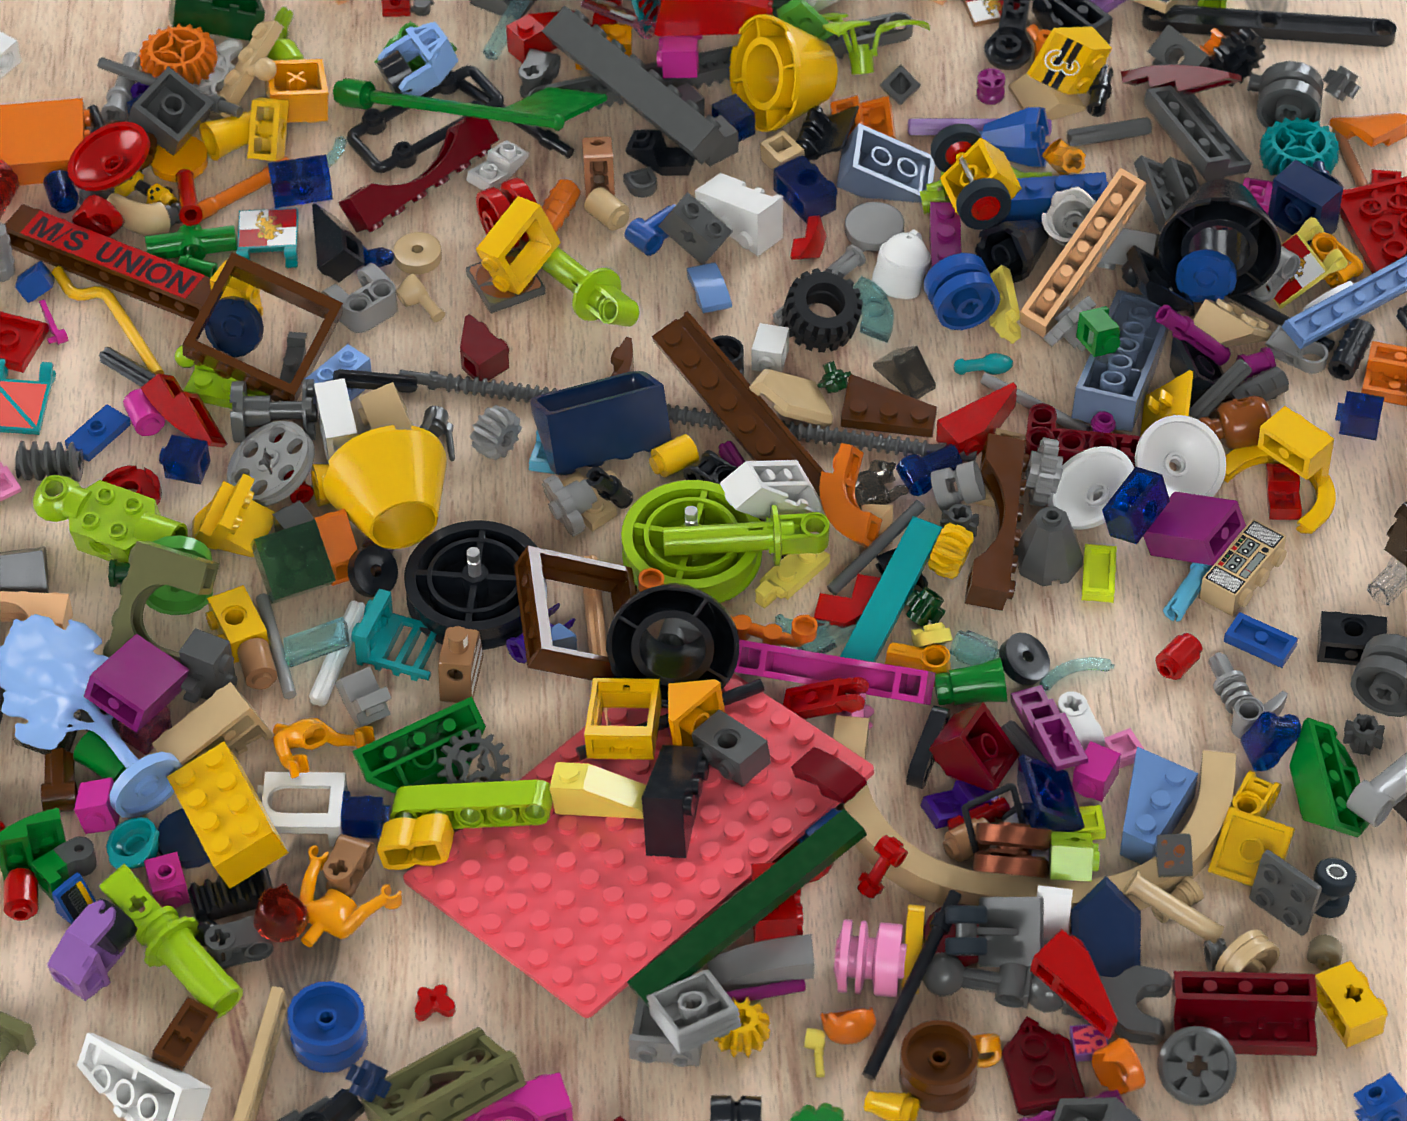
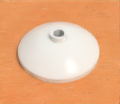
M1173 415L1159 419L1144 431L1136 447L1135 466L1139 480L1145 490L1158 502L1164 504L1175 491L1213 497L1220 489L1225 477L1226 457L1219 438L1206 424L1193 417ZM1170 462L1175 463L1176 471L1170 469Z
M1100 446L1084 450V452L1076 454L1062 465L1063 472L1057 493H1051L1050 497H1048V507L1055 506L1065 511L1073 529L1084 530L1102 525L1115 517L1129 501L1136 482L1135 468L1127 455L1116 448Z

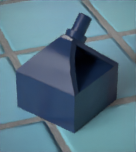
M1294 160L1273 179L1268 216L1275 226L1290 235L1297 233L1305 221L1311 217L1317 219L1324 232L1332 235L1337 230L1343 185L1329 174L1325 169L1323 161H1315L1312 165L1313 167Z

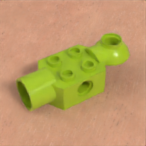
M51 475L41 482L33 496V508L39 517L53 522L68 519L69 531L77 550L107 561L117 559L118 562H129V554L132 548L136 546L137 541L153 542L166 536L188 537L186 524L161 516L155 499L101 480L87 488H82L77 481L70 477Z

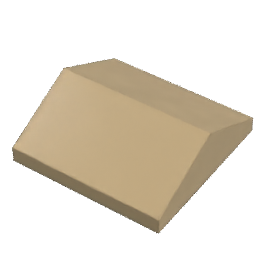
M1027 73L1008 86L1009 91L1022 110L1028 107L1045 108L1047 119L1050 120L1085 111V105L1077 94L1066 95L1029 77Z

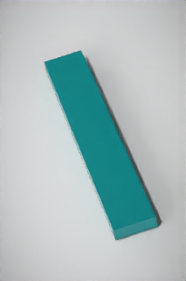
M915 516L912 517L840 657L870 662L877 661L905 606V601L912 593L930 558L933 546L943 527Z

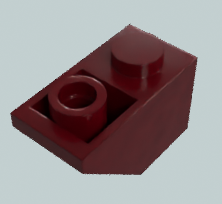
M468 314L464 319L460 344L462 370L472 379L478 377L479 381H483L484 378L489 381L509 369L508 354L510 351L506 342L494 336L485 323L477 321L471 314Z

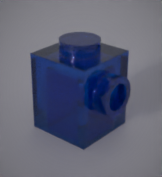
M1347 391L1345 403L1338 402L1335 421H1341L1339 434L1376 440L1384 397Z

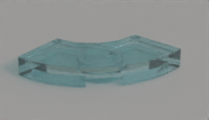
M861 276L853 289H859L861 293L859 299L863 301L860 333L887 343L893 331L894 311L887 299V294L877 284Z

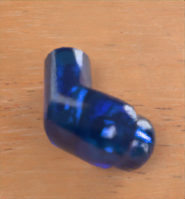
M363 245L364 267L374 263L380 268L390 265L394 261V254L390 249L379 247L368 250Z

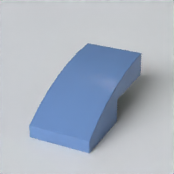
M716 262L687 268L688 280L695 290L696 302L703 313L732 308V301L727 286Z

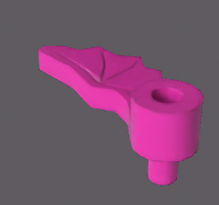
M45 300L39 301L45 321L48 323L49 330L54 335L47 338L48 343L57 342L59 345L67 342L68 337L65 330H58Z

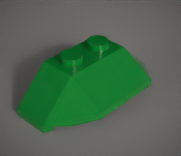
M471 696L352 751L366 782L395 794L397 789L403 786L443 784L447 782V778L438 777L437 774L444 770V766L436 763L437 759L446 757L440 750L442 746L452 747L449 740L452 736L462 740L461 732L464 730L469 732L470 737H473L477 729L481 730L483 735L486 725ZM464 745L459 750H464L467 753L472 752L478 745ZM452 763V771L456 778L459 776L458 768Z
M1308 717L1303 721L1289 765L1302 819L1358 838L1370 823L1349 810L1346 806L1349 796L1360 783L1357 768L1344 745L1336 738L1338 734L1334 726Z

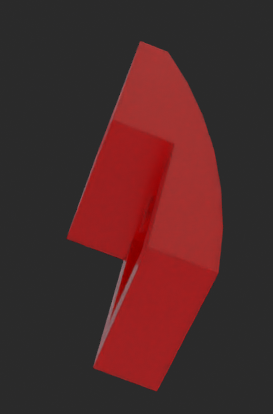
M1266 464L1269 520H1300L1302 515L1299 493L1300 476L1283 464Z

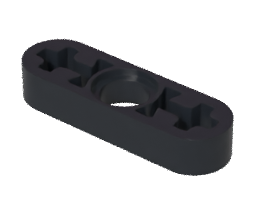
M935 705L932 707L909 766L906 779L907 785L924 789L935 762L929 748L950 720V709Z

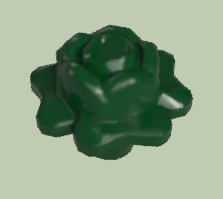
M834 361L822 365L825 374L817 384L818 388H826L828 393H837L847 387V378L851 376V371L844 372L841 369H837Z

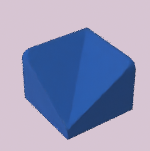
M39 261L18 275L15 288L30 303L53 288L55 277L45 264Z

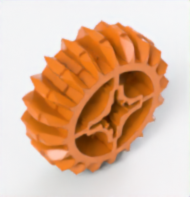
M180 23L177 27L171 28L168 25L165 30L157 29L156 35L149 34L148 40L142 42V49H140L139 54L141 70L151 74L152 77H159L169 66L190 84L199 86L201 80H209V74L215 72V65H217L218 60L216 45L208 32H203L201 27L193 29L191 24L182 27Z

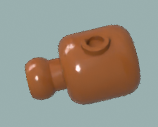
M1250 396L1220 404L1216 411V418L1201 417L1197 420L1206 424L1217 435L1219 440H1222L1226 448L1234 450L1236 448L1258 445L1260 426L1271 418L1272 415L1264 398Z

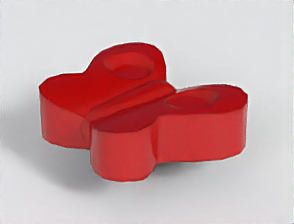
M437 985L432 990L427 987L418 989V1002L415 1006V1017L417 1020L425 1021L433 1012H438L446 1017H451L455 1014V1003L448 997L445 985Z

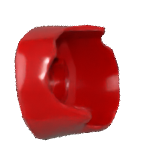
M96 194L86 197L72 216L73 224L89 228L106 237L115 234L124 224L123 217L119 211L105 198Z

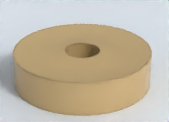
M413 232L402 236L397 240L393 249L395 264L400 270L409 274L428 273L434 270L442 259L439 240L425 232Z

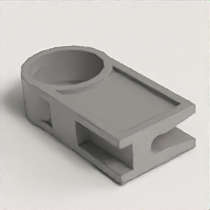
M1280 325L1265 343L1267 348L1271 349L1276 359L1303 372L1316 374L1326 368L1328 349L1325 345L1315 341L1300 350ZM1316 354L1322 359L1310 361L1305 359L1303 355Z

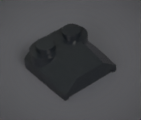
M1135 245L1126 253L1128 261L1121 269L1123 272L1122 278L1129 286L1133 288L1138 287L1148 300L1160 307L1169 305L1176 312L1187 311L1193 307L1189 295L1178 290L1177 284L1166 274L1159 259Z

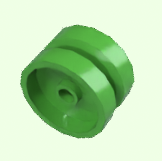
M166 536L153 541L154 543L212 561L211 551L204 543L195 538ZM165 585L155 590L148 598L146 604L150 608L164 614H190L201 610L208 604L207 598L212 597L213 590L211 595H197Z

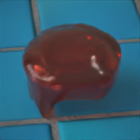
M282 883L276 888H267L260 896L253 923L255 929L263 938L284 943L296 939L303 933L309 923L310 915L305 904L290 892L286 883Z

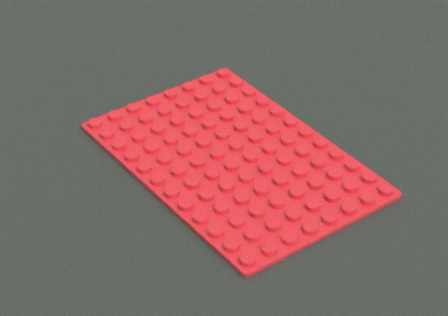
M733 674L730 681L721 691L723 693L748 682ZM761 692L726 705L724 708L727 715L768 741L771 763L743 787L732 779L724 778L717 769L709 765L708 779L703 781L702 794L699 798L687 858L646 856L643 819L555 814L552 804L548 822L541 825L458 829L454 834L449 858L446 862L434 866L415 864L404 873L403 879L406 885L583 1018H590L629 985L627 981L703 922L751 880V864L773 862L805 834V830L840 804V802L822 796L818 785L796 778L791 769L793 764L813 747H816L852 767L866 781L874 775V766ZM609 708L607 715L611 726H636L648 720L649 708ZM661 708L660 716L668 713V708ZM604 711L602 713L601 726H607ZM584 727L520 780H544L551 783L556 762L591 764L647 785L662 746H673L670 727L658 731L654 760L587 758L580 760L576 748L585 745Z

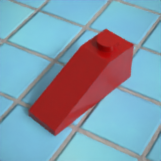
M559 11L530 13L507 25L508 52L523 64L530 49L552 52L557 49L542 30Z
M1012 382L938 419L936 441L938 443H946L958 455L963 451L966 456L974 451H977V455L981 453L988 434H995L996 429L1002 426L1015 408L1017 385ZM954 460L957 464L963 462L959 460Z
M1061 929L1034 955L1030 972L1044 982L1107 1039H1110L1115 1033L1118 1019L1090 954L1080 939L1074 935H1068Z

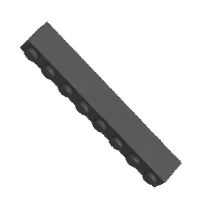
M564 6L542 30L552 44L658 130H661L663 134L700 164H703L725 140V137L718 130L721 125L709 114L706 117L700 114L702 110L692 100L689 99L687 102L682 100V93L672 84H669L668 87L662 84L664 79L653 69L647 72L643 68L645 64L634 54L630 57L625 54L627 50L617 40L613 39L611 42L607 40V33L597 24L593 27L587 24L589 19L578 9L572 12Z

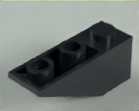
M314 203L312 205L317 268L323 275L341 282L364 264L362 242L337 217Z

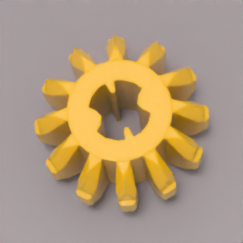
M950 522L946 524L933 546L928 560L929 569L944 578H956L972 548L974 541L973 533L961 525H955Z
M733 997L732 1001L739 1009L741 1026L730 1031L728 1035L717 1037L713 1040L718 1042L721 1052L731 1049L733 1058L738 1052H744L749 1058L751 1049L761 1052L763 1042L768 1041L770 1037V1028L768 1027L770 1026V1018L768 1013H763V1007H761L760 1003L750 1006L748 997L743 1003H738Z

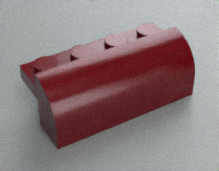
M1174 971L1171 992V1034L1186 1027L1201 1026L1221 1034L1230 1043L1235 1054L1317 1056L1318 1043L1315 1017L1318 996L1315 974Z

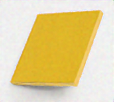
M1193 371L1185 372L1146 395L1140 437L1150 425L1159 419L1173 415L1189 416Z

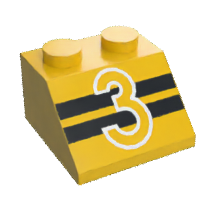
M1093 27L1053 28L1027 74L1029 77L1066 95L1086 94L1098 72L1106 64L1107 57L1113 48Z

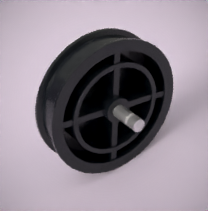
M464 521L448 525L433 532L417 545L406 564L404 583L407 607L411 618L420 620L427 627H420V631L429 637L431 631L437 634L435 641L442 645L446 629L455 626L479 631L483 650L506 645V641L509 638H516L523 633L514 564L528 545L537 547V545L519 530L493 521ZM544 579L546 599H547V593H548V591H547V582H546V579Z

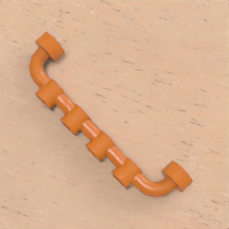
M647 568L639 574L638 588L640 592L664 585V575L658 569ZM744 614L735 617L731 616L736 626L739 640L746 641L751 636L761 638L763 644L783 645L794 648L810 643L817 637L818 623L810 615L795 617L792 621L791 634L782 632V628L777 624L762 626L752 623L751 618Z

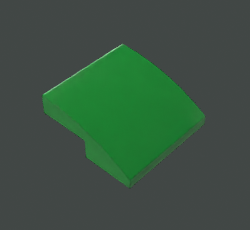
M59 807L23 818L0 831V868L3 880L7 878L10 871L17 868H25L32 871L31 862L60 844L67 842Z

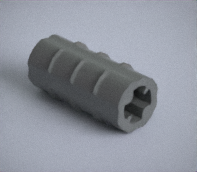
M1279 367L1262 371L1259 375L1253 378L1249 377L1247 381L1239 384L1224 400V403L1233 399L1250 396H1260L1266 401L1276 399L1277 396L1289 390L1288 378Z

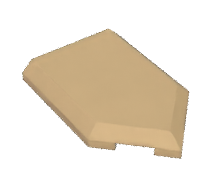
M764 369L749 387L757 396L762 393L769 401L775 403L776 405L773 409L782 416L823 427H830L832 425L833 415L820 389L817 387L816 381Z

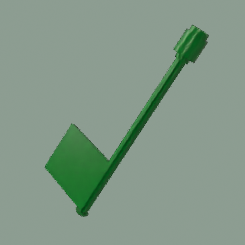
M350 78L337 81L333 87V99L342 107L368 110L374 103L554 128L555 131L562 130L565 121L608 100L606 94L547 87L506 108L378 91L370 81Z

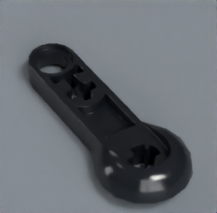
M1004 0L999 28L987 39L984 45L985 56L995 67L1003 70H1014L1022 67L1029 61L1032 54V45L1025 30L1031 0ZM1015 3L1020 4L1018 10H1014Z

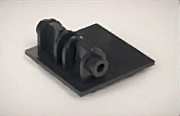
M858 105L828 117L819 106H814L807 112L796 140L804 149L805 162L816 160L822 155L833 151L838 152L846 145L851 127L855 123V117L859 109Z

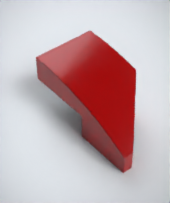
M820 215L808 216L805 238L793 239L791 260L820 258L826 241V233Z

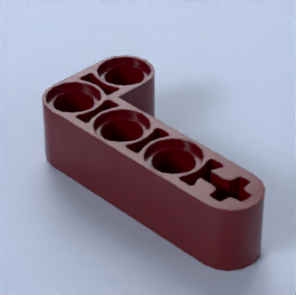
M1039 403L1030 408L1025 443V453L1029 454V459L1031 451L1038 450L1043 437L1059 441L1058 456L1064 457L1062 465L1076 454L1084 452V450L1107 446L1116 448L1127 455L1135 468L1136 477L1138 476L1135 466V452L1140 436L1056 428L1057 412L1053 406Z

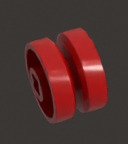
M515 177L500 184V190L491 187L477 194V212L486 235L518 196L537 203L531 190L522 179ZM526 231L512 249L519 246L520 240L524 243L530 240Z

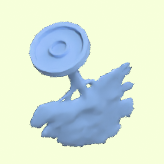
M38 614L31 615L24 621L14 619L10 633L5 638L4 645L0 646V687L6 690L3 693L2 713L9 717H21L28 720L27 724H15V737L23 744L39 749L52 750L64 739L67 732L91 730L103 738L126 768L114 782L109 794L110 805L121 817L135 818L158 808L174 793L166 776L183 767V765L172 753L168 752L153 753L138 760L112 725L114 717L108 713L104 715L100 711L101 708L83 697L90 674L109 658L93 652L102 644V638L86 624L73 621L72 619L68 620L69 626L66 630L56 626L51 618ZM80 709L85 710L94 722L79 721L74 718V713Z

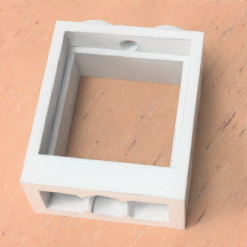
M345 378L314 384L319 426L328 464L331 456L342 445L358 436Z

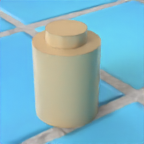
M604 187L594 189L587 196L584 209L609 230L614 231L623 228L627 224L630 214L629 207Z

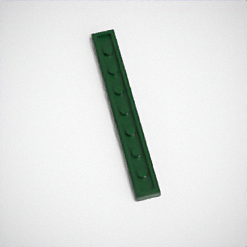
M845 809L841 810L627 981V983L649 1008L648 995L691 977L867 836L865 829Z

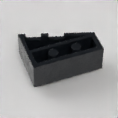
M1090 0L1032 1V12L1043 29L1052 31L1053 28L1093 27L1108 44L1111 43L1113 18Z
M662 746L642 795L646 856L687 858L699 798L702 794L703 781H707L709 773L708 760H703L702 747Z

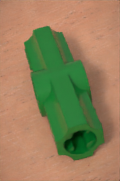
M184 224L175 233L145 236L147 253L164 259L192 254L194 258L203 260L206 254L237 250L234 225L202 229L199 225L188 226Z

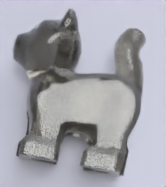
M873 460L868 470L858 474L855 497L860 509L863 504L888 505L900 496L908 494L909 488L906 485H897L891 490H888L884 485L896 480L893 475V470L896 466L895 462L888 463L887 461Z

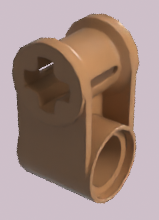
M344 834L339 835L331 854L323 866L324 876L328 880L326 891L330 888L335 889L351 898L356 893V889L365 873L372 865L375 856V843Z

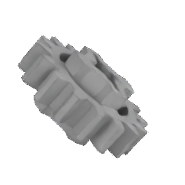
M1043 437L1038 450L1031 451L1025 473L1027 480L1026 488L1030 489V505L1045 507L1051 493H1057L1062 477L1064 458L1058 456V440Z

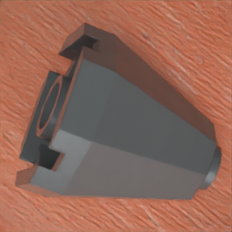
M1055 506L1041 508L1020 538L1018 547L1015 548L1014 554L1018 555L1019 573L1021 576L1041 586L1052 585V581L1060 580V584L1069 583L1083 565V555L1077 536L1065 511Z

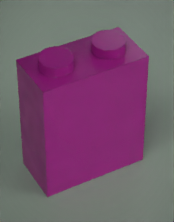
M1175 491L1141 532L1151 556L1213 566L1245 528L1246 524L1236 500Z
M135 634L90 674L83 697L137 733L182 692L181 686L187 678L190 669L138 634Z

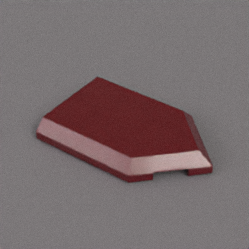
M1027 1016L1011 1041H1008L1001 1050L1002 1061L1017 1114L1028 1116L1039 1114L1045 1110L1052 1111L1057 1109L1062 1098L1086 1097L1070 1040L1059 1033L1053 1034L1040 1027L1039 1022Z

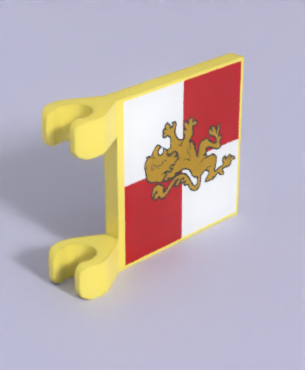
M1314 217L1306 220L1297 233L1281 244L1282 247L1300 257V266L1296 274L1285 283L1273 298L1280 309L1330 273L1342 270L1348 264L1347 259L1339 249L1332 250L1323 262L1314 253L1307 241L1312 240L1316 234L1324 232V229Z

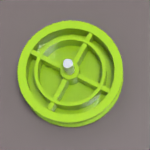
M684 480L659 486L640 497L625 516L621 531L623 565L632 568L634 583L637 585L638 590L640 572L647 568H655L663 573L664 584H687L710 595L719 603H723L740 594L751 584L761 566L762 551L664 556L663 527L760 522V519L735 510L727 502L723 488L717 483L701 480Z

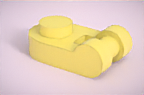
M943 622L923 626L924 631L922 628L911 630V638L915 647L922 648L932 644H944L952 641L950 627L945 628Z

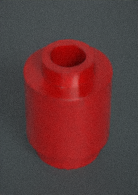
M1190 633L1176 636L1155 658L1159 673L1165 678L1179 680L1200 659V653L1203 650L1200 641Z
M17 868L10 871L4 880V913L14 920L24 921L33 917L38 912V880L31 870Z

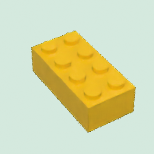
M225 741L166 776L213 867L230 889L288 854L283 841L240 762Z

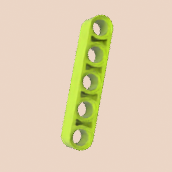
M544 780L403 786L397 789L389 818L390 820L401 817L417 819L426 814L448 815L453 829L541 825L548 822L553 801L549 788L550 783Z

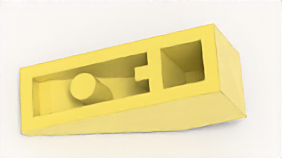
M556 762L549 787L555 814L643 819L642 795L646 784L591 764Z

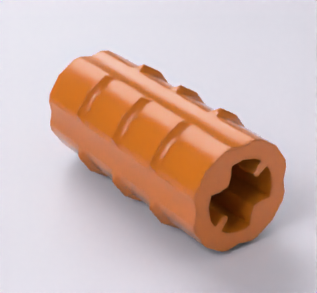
M560 179L555 187L551 189L550 195L543 201L542 205L556 233L563 226L564 220L568 218L569 212L576 206V201L581 195L577 184L568 179Z

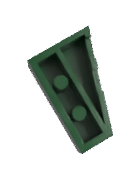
M170 0L168 17L172 28L177 27L179 23L182 27L191 24L193 29L201 27L203 32H208L211 35L251 41L254 28L259 23L264 22L265 10L261 0Z

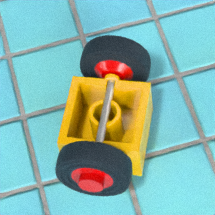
M953 124L942 129L931 143V157L938 169L944 172L940 180L955 212L960 216L965 225L976 230L988 229L1001 223L1010 212L1011 200L1022 189L1005 153L984 140L980 133L971 125Z

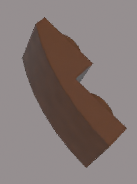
M626 337L620 347H615L613 350L611 364H613L614 372L611 376L634 371L632 338Z

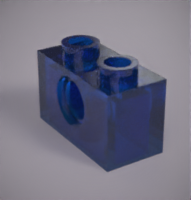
M326 154L268 163L275 208L333 200Z
M803 155L774 168V191L778 195L783 196V200L806 224L808 216L820 215L821 218L836 210L838 191L835 184L831 180L828 181L820 173L818 167L814 163H810Z
M1140 467L1133 469L1102 509L1111 537L1138 544L1170 502L1162 474Z

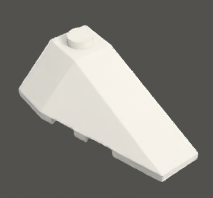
M94 1033L86 1034L77 1067L98 1093L105 1094L115 1106L113 1111L118 1118H124L126 1121H202L212 1089L210 1086L185 1072Z

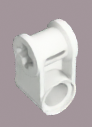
M1074 691L1062 694L1058 701V709L1060 713L1065 712L1084 751L1090 741L1105 747L1102 728L1096 721L1086 698Z

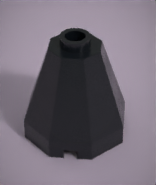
M1035 219L1004 221L980 231L978 238L981 237V241L976 244L975 253L982 258L990 274L1001 265L1009 268L1013 283L1022 281L1030 275L1047 246L1049 235L1044 229L1043 224Z

